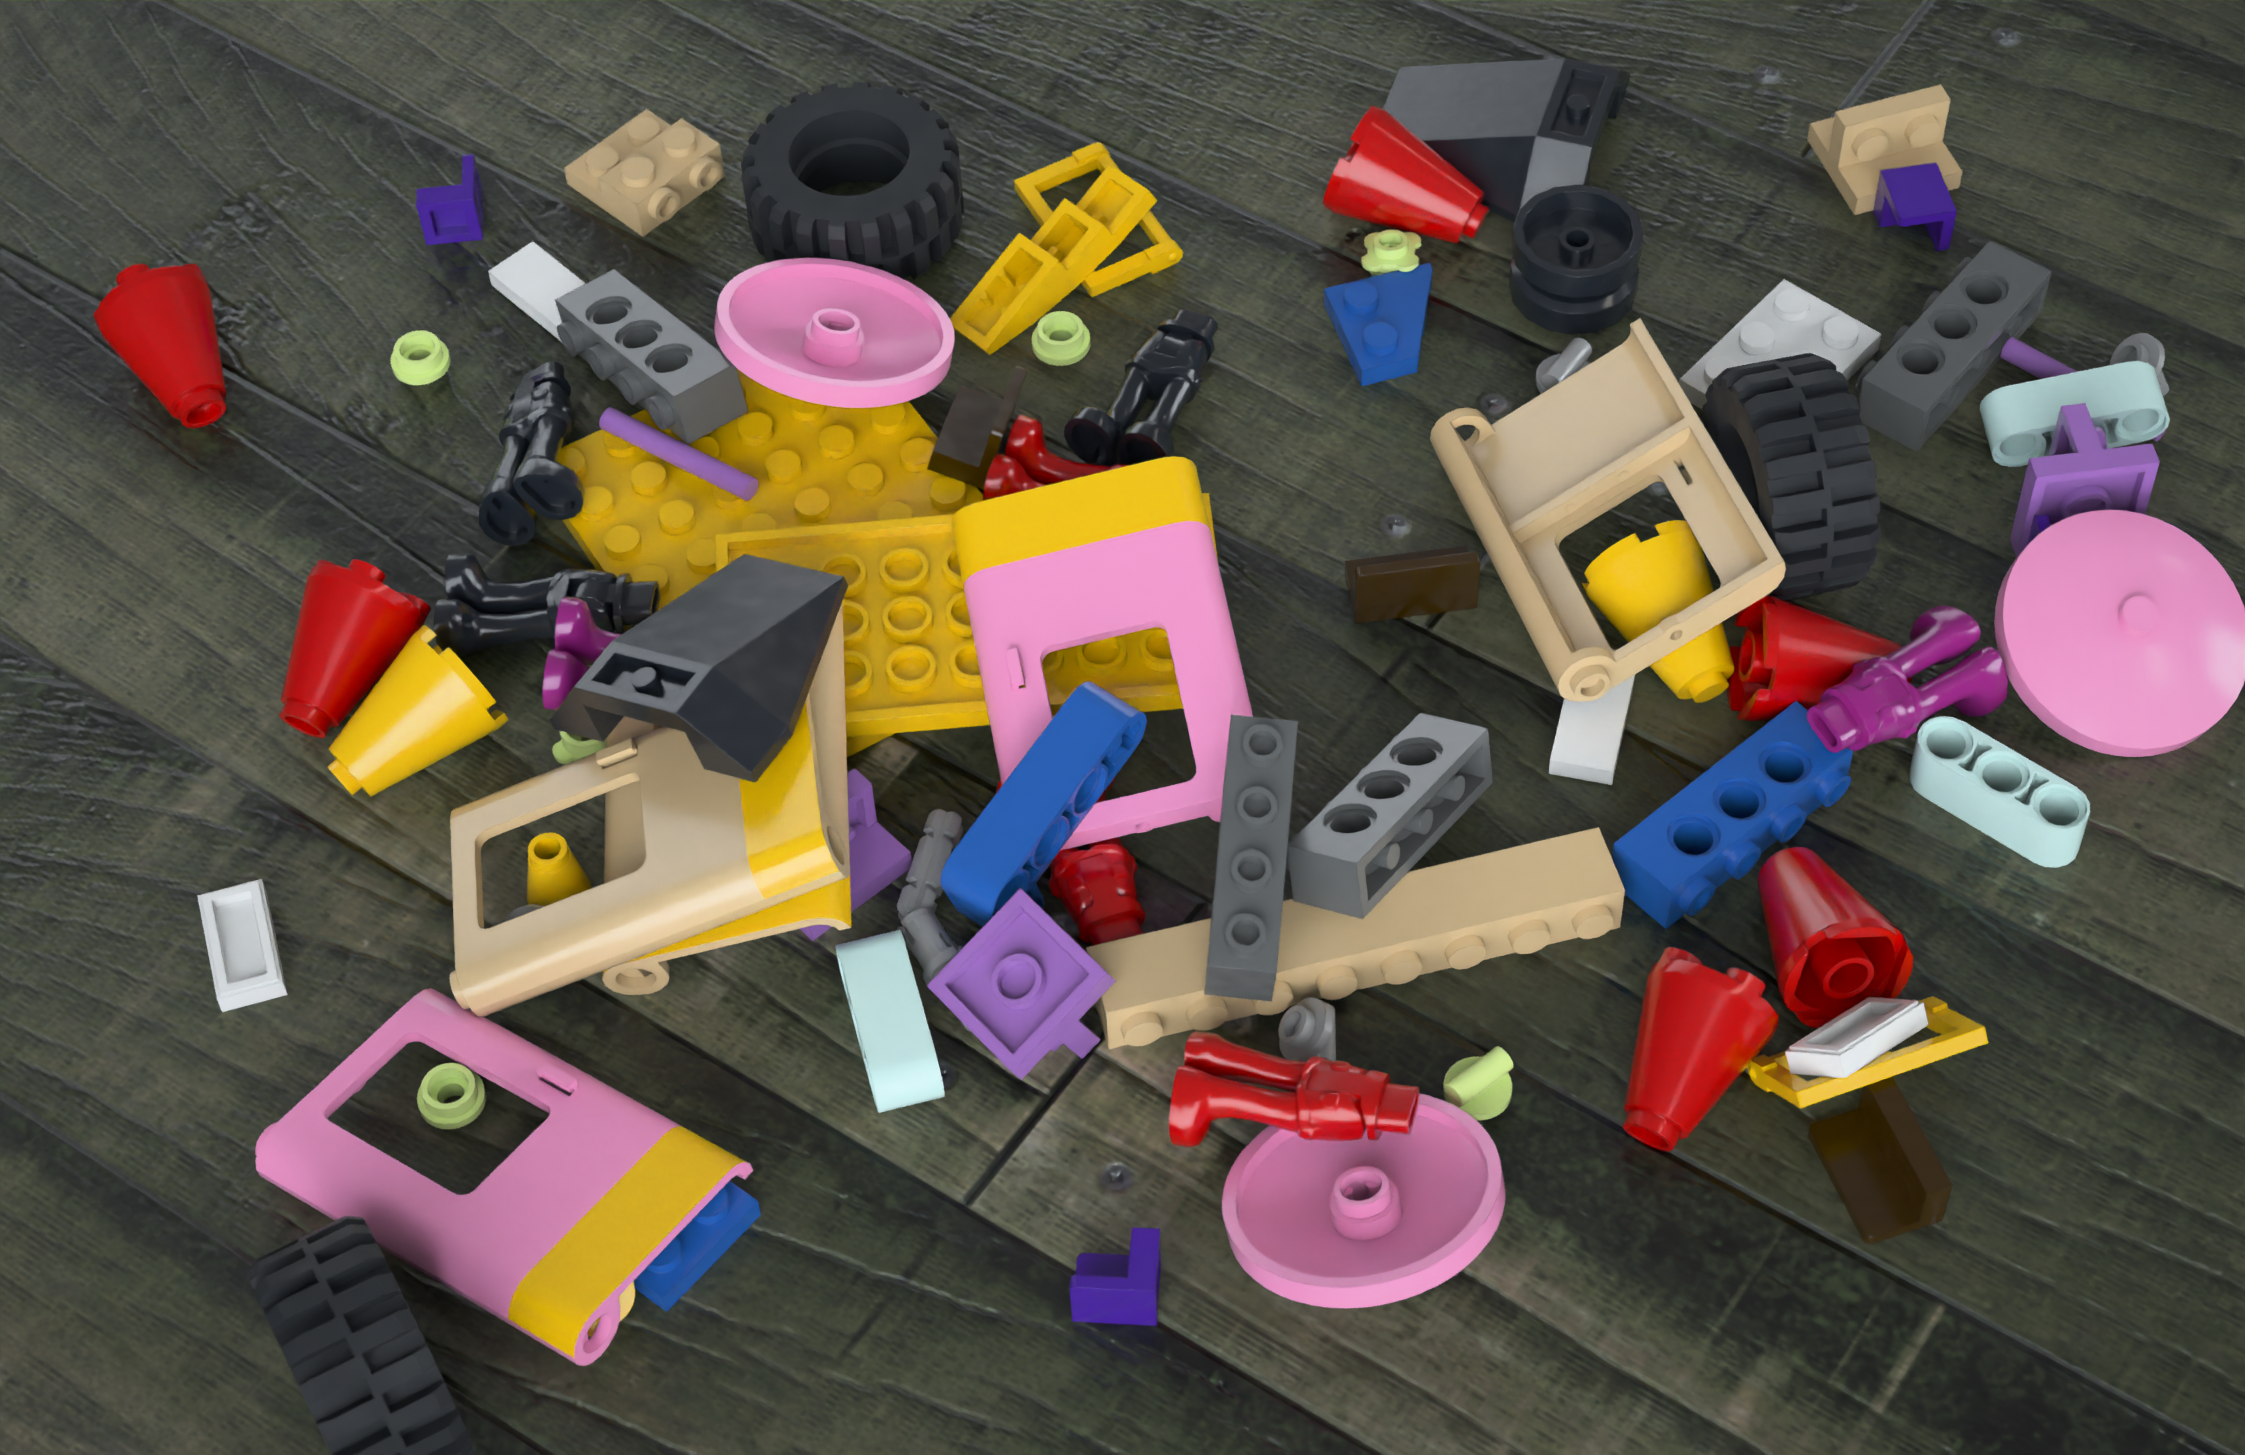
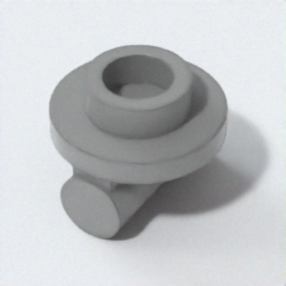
M2137 333L2122 341L2115 349L2109 365L2129 361L2147 362L2155 369L2162 395L2165 396L2169 391L2168 383L2162 371L2165 351L2161 342L2147 333Z
M1578 337L1574 338L1561 354L1550 356L1540 363L1536 371V386L1541 394L1590 364L1587 359L1592 354V348L1586 340Z
M1314 997L1303 999L1291 1007L1284 1014L1279 1025V1044L1282 1055L1288 1060L1307 1061L1312 1056H1320L1336 1061L1335 1008Z

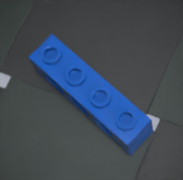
M1797 701L1614 843L1612 860L1624 886L1625 895L1665 929L1685 914L1693 916L1699 913L1712 899L1718 887L1731 877L1734 879L1744 877L1755 866L1763 851L1777 840L1780 843L1790 840L1800 830L1808 815L1821 805L1825 807L1832 806L1847 791L1851 783V777L1848 774L1853 751L1848 748L1837 753L1829 751L1807 720L1808 710Z

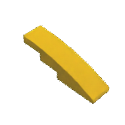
M1109 164L1077 205L1064 198L1031 240L1018 233L950 317L954 330L988 355L993 354L1037 322L1071 293L1084 278L1090 275L1157 202L1156 198L1148 189Z

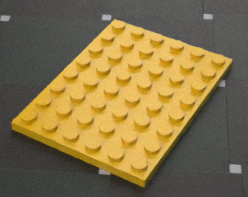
M737 369L748 412L687 445L758 480V488L755 495L749 501H745L602 429L560 448L557 458L558 463L573 470L578 475L585 492L582 510L575 517L562 521L596 570L610 572L617 577L621 573H629L633 582L657 581L660 589L658 610L716 573L715 534L955 514L965 506L983 501V495L976 486L927 469L938 438L909 401L870 408L837 407L811 403L767 388L742 373L739 369ZM645 409L630 416L685 443L670 429H660ZM895 733L846 737L847 757Z

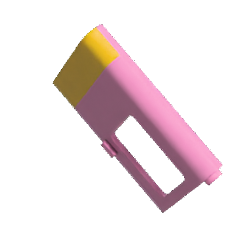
M1176 456L1158 458L976 502L957 511L951 518V525L1001 784L1005 783L1053 719L1042 667V661L1048 653L1159 627L1165 630L1168 636L1194 754L1196 774L1187 782L1095 803L1061 850L1128 834L1142 833L1154 828L1209 816L1213 821L1220 822L1231 715L1253 717L1197 469L1193 461L1185 457Z
M432 988L422 990L410 999L282 1119L268 1126L260 1135L255 1148L256 1170L261 1177L335 1221L344 1216L364 1218L380 1248L581 1366L593 1363L610 1345L620 1322L618 1296L734 1176L737 1175L745 1180L753 1171L750 1163L485 1017L477 1016L471 1009H463L457 1001ZM410 1042H422L549 1114L548 1118L469 1194L457 1195L328 1120L330 1115L354 1093L360 1091L375 1073ZM600 1317L596 1331L588 1340L587 1332L589 1328Z

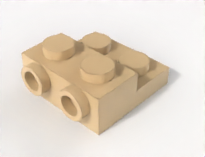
M647 109L564 168L569 186L642 237L661 223L671 219L676 212L703 192L713 188L718 181L725 177L721 148L718 142L682 118L673 125H670Z

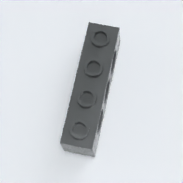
M1991 240L1973 259L1970 257L1964 258L1957 267L1948 287L1942 293L1934 291L1925 302L1920 316L1911 327L1902 326L1893 337L1888 352L1879 362L1871 360L1862 370L1855 386V392L1860 394L1858 404L1861 409L1859 415L1862 423L1918 452L2001 359L2000 354L2005 343L2011 337L2018 340L2042 313L2052 271Z
M615 269L555 300L562 322L557 325V332L569 354L581 356L590 364L594 373L601 380L609 379L614 383L630 404L638 403L649 412L651 418L660 429L665 430L668 428L685 443L690 444L748 412L737 368L726 356Z
M1419 713L1366 767L1361 769L1358 775L1333 800L1326 804L1325 808L1299 834L1292 838L1287 847L1286 867L1290 872L1293 901L1363 919L1493 783L1488 728Z
M1231 715L1204 995L1272 1002L1278 964L1298 721Z

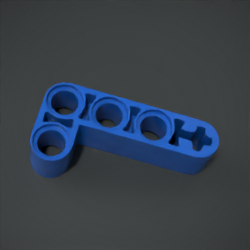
M1091 681L1084 682L1074 690L947 859L942 870L940 882L943 890L959 913L983 927L1020 888L1044 909V897L1036 882L1135 751L1143 737L1147 724L1146 715Z

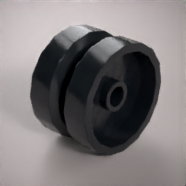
M1581 184L1557 186L1534 195L1519 209L1513 226V258L1510 264L1509 287L1514 305L1526 319L1540 327L1570 335L1595 333L1617 324L1632 309L1637 293L1639 279L1638 263L1641 257L1643 230L1639 215L1626 200L1602 188Z

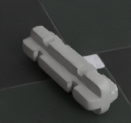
M935 809L928 815L923 829L926 836L920 838L906 877L909 885L903 887L897 903L898 917L901 921L909 913L920 908H930L935 913L938 904L934 900L941 896L943 890L940 882L942 870L952 853L951 851L959 844L963 833L962 818L958 813Z

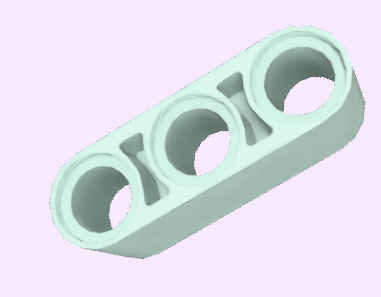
M2129 361L1995 389L1985 396L1979 408L1994 461L2003 466L2015 467L2028 465L2029 458L2049 456L2060 408L2065 405L2086 403L2094 427H2101L2105 433L2107 449L2140 443L2157 437L2168 427L2170 418L2154 367L2147 362Z
M1939 716L1931 718L1922 724L1917 734L1909 770V781L1916 792L2036 864L2057 868L2068 865L2076 858L2090 815V802L2080 789L1962 720L1954 717Z
M901 930L835 945L844 989L878 1113L945 1097L937 1055Z

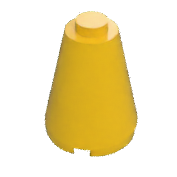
M1673 520L1656 524L1654 526L1659 536L1644 542H1640L1636 533L1623 538L1595 558L1584 573L1589 582L1582 583L1587 597L1628 643L1659 625L1665 618L1676 615L1714 592L1703 549L1687 521ZM1722 622L1650 665L1653 671L1679 699L1693 698L1695 703H1702L1717 697L1728 688L1729 683L1727 679L1734 672V664Z
M423 625L413 634L328 748L336 760L328 765L327 768L352 796L362 788L372 797L498 730L509 721L504 712L494 710L489 714L487 710L496 703L495 699L449 647L442 651L438 645L431 648L427 644L437 635L426 625Z

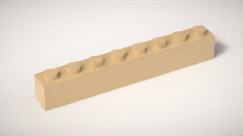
M1599 827L1409 871L1363 919L1295 902L1293 899L1283 901L1277 974L1272 1002L1204 995L1211 918L1086 947V952L1116 980L1099 998L1095 1006L1108 1049L1125 1045L1144 1046L1156 1041L1160 1037L1192 1029L1197 1031L1211 1030L1226 1021L1255 1014H1278L1309 997L1337 1000L1364 988L1385 983L1393 985L1404 984L1412 981L1419 975L1448 968L1467 969L1479 964L1483 960L1515 952L1518 954H1530L1544 948L1546 945L1578 937L1582 939L1597 938L1609 930L1620 928L1625 889Z

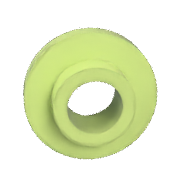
M1056 311L1045 315L1038 322L1032 334L1034 354L1041 361L1050 365L1066 366L1074 364L1083 359L1090 349L1089 330L1082 320L1071 312Z
M419 330L409 332L397 340L390 361L393 373L400 381L410 385H425L438 380L447 372L450 366V355L447 346L436 335L428 331Z
M445 1063L434 1067L425 1075L418 1090L417 1104L422 1117L430 1125L440 1129H457L470 1124L481 1114L486 1104V1090L482 1079L471 1069L458 1063ZM461 1096V1098L455 1102L444 1103V1101L449 1097Z

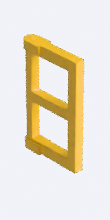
M1096 142L1072 152L1070 157L1014 180V187L1019 197L1042 227L1053 212L1039 193L1097 169L1102 173L1109 164L1119 171L1121 170L1112 160L1105 146L1100 142ZM1150 210L1139 221V225L1153 242L1154 246L1103 269L1094 270L1084 278L1081 283L1091 297H1095L1147 273H1157L1175 265L1181 260L1183 251L1170 238Z
M1931 996L1918 1002L1924 1003L1928 1021L1926 1027L1942 1035L1894 1052L1887 1051L1846 1078L1822 1076L1806 1081L1798 1075L1790 1073L1785 1051L1769 1057L1764 1054L1757 1056L1747 1066V1069L1755 1085L1766 1092L1773 1091L1798 1108H1803L1988 1043L1984 1026L1949 1009L1946 1002Z

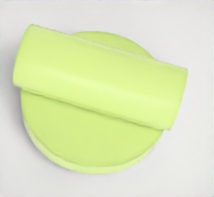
M1496 1046L1483 1057H1468L1456 1062L1450 1067L1444 1078L1443 1093L1446 1102L1457 1106L1475 1120H1487L1498 1116L1507 1108L1512 1096V1080L1508 1073L1513 1069L1512 1059L1503 1048Z

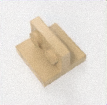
M1941 84L1835 111V117L1810 123L1807 140L1854 215L1873 211L1880 170L1936 162L1948 191L1959 188L1962 170L1943 142L1951 99Z

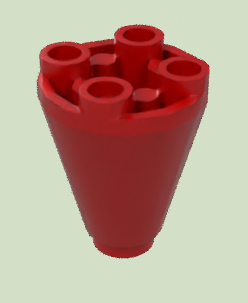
M135 264L125 268L116 277L118 286L113 288L100 302L98 309H96L93 315L103 339L173 417L180 419L183 426L199 428L215 422L226 410L224 402L226 388L209 285L200 267L196 264H185L182 266L150 269L145 264Z
M352 559L348 568H344L326 560H318L316 566L312 567L307 577L281 695V701L284 706L279 714L280 718L302 733L317 738H325L330 727H338L378 683L413 634L425 625L431 607L425 601L412 594L396 592L383 584L386 575L380 569L365 561Z
M1668 947L1664 950L1660 960L1653 964L1646 983L1624 1104V1111L1628 1116L1623 1124V1128L1628 1134L1646 1145L1664 1151L1674 1150L1678 1139H1685L1690 1135L1769 1042L1776 1031L1778 1014L1761 997L1766 987L1763 981L1751 973L1738 968H1729L1725 974L1703 966L1698 958L1682 949Z

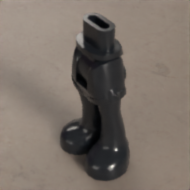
M1178 310L1172 320L1162 321L1157 330L1126 361V374L1106 412L1097 407L1084 406L1073 413L1064 427V437L1072 451L1085 463L1110 467L1115 465L1118 459L1120 464L1133 465L1173 456L1174 445L1170 434L1181 409L1185 404L1194 399L1203 382L1202 375L1205 365L1215 350L1212 338L1218 330L1217 322L1210 316L1188 310ZM1147 399L1156 400L1145 421L1134 423Z
M546 362L524 375L522 383L512 393L510 397L511 402L503 415L504 422L499 432L503 453L481 496L479 525L489 538L504 545L518 546L527 543L534 537L537 522L535 511L549 519L565 520L575 517L582 510L585 493L583 484L573 470L558 463L557 459L562 444L569 438L574 427L572 404L569 398L571 387L564 378V367L558 362Z
M452 553L448 555L445 565V587L448 599L438 600L434 611V632L437 635L435 639L442 651L449 647L458 657H468L485 649L531 639H555L556 618L562 597L579 598L587 602L598 628L609 632L616 630V633L623 634L630 629L631 625L639 624L658 611L660 601L659 584L657 581L633 582L629 573H621L617 577L610 572L573 568L558 571L553 576L527 581L499 582L487 577L475 555Z

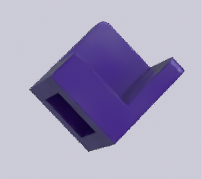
M474 154L462 155L461 185L416 189V206L426 245L483 240V189Z
M1937 163L1880 170L1873 208L1879 228L1894 225L1904 227L1925 224L1936 251L1949 250L1957 210Z
M1132 1227L1129 1255L1081 1253L1078 1255L1076 1274L1070 1280L1072 1322L1157 1326L1162 1267L1160 1229Z

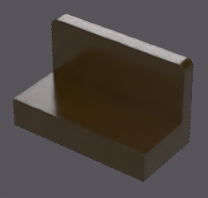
M1016 367L1003 400L960 385L933 449L927 469L984 489L989 468L993 459L999 453L1028 370Z
M1467 545L1345 561V580L1355 624L1477 608L1480 561L1476 552H1468Z
M1893 1077L1863 1086L1858 1109L1810 1125L1808 1138L1861 1238L1866 1244H1874L1943 1221L1953 1185Z

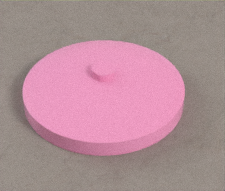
M826 258L777 260L757 265L738 274L727 283L719 295L714 324L716 341L721 351L737 369L754 381L796 399L822 405L849 408L889 406L913 400L928 393L941 383L947 375L955 342L954 328L949 316L922 289L898 276L874 267Z
M2096 510L2073 515L2051 525L2038 534L2018 555L2003 579L1995 606L1994 625L1997 648L2004 662L2006 674L2019 697L2043 723L2056 733L2078 745L2100 753L2123 757L2154 756L2176 750L2196 740L2215 725L2228 712L2243 687L2245 681V608L2233 581L2216 558L2190 535L2167 522L2145 514L2124 510Z
M1419 1094L1418 1109L1409 1135L1382 1131L1380 1139L1375 1141L1368 1139L1366 1130L1362 1139L1309 1141L1300 1138L1296 1132L1268 1126L1245 1147L1234 1162L1223 1189L1222 1214L1230 1246L1237 1261L1255 1281L1266 1289L1290 1300L1312 1306L1362 1308L1384 1305L1421 1294L1440 1285L1468 1266L1486 1247L1498 1228L1505 1205V1184L1497 1148L1483 1126L1457 1106L1441 1099Z

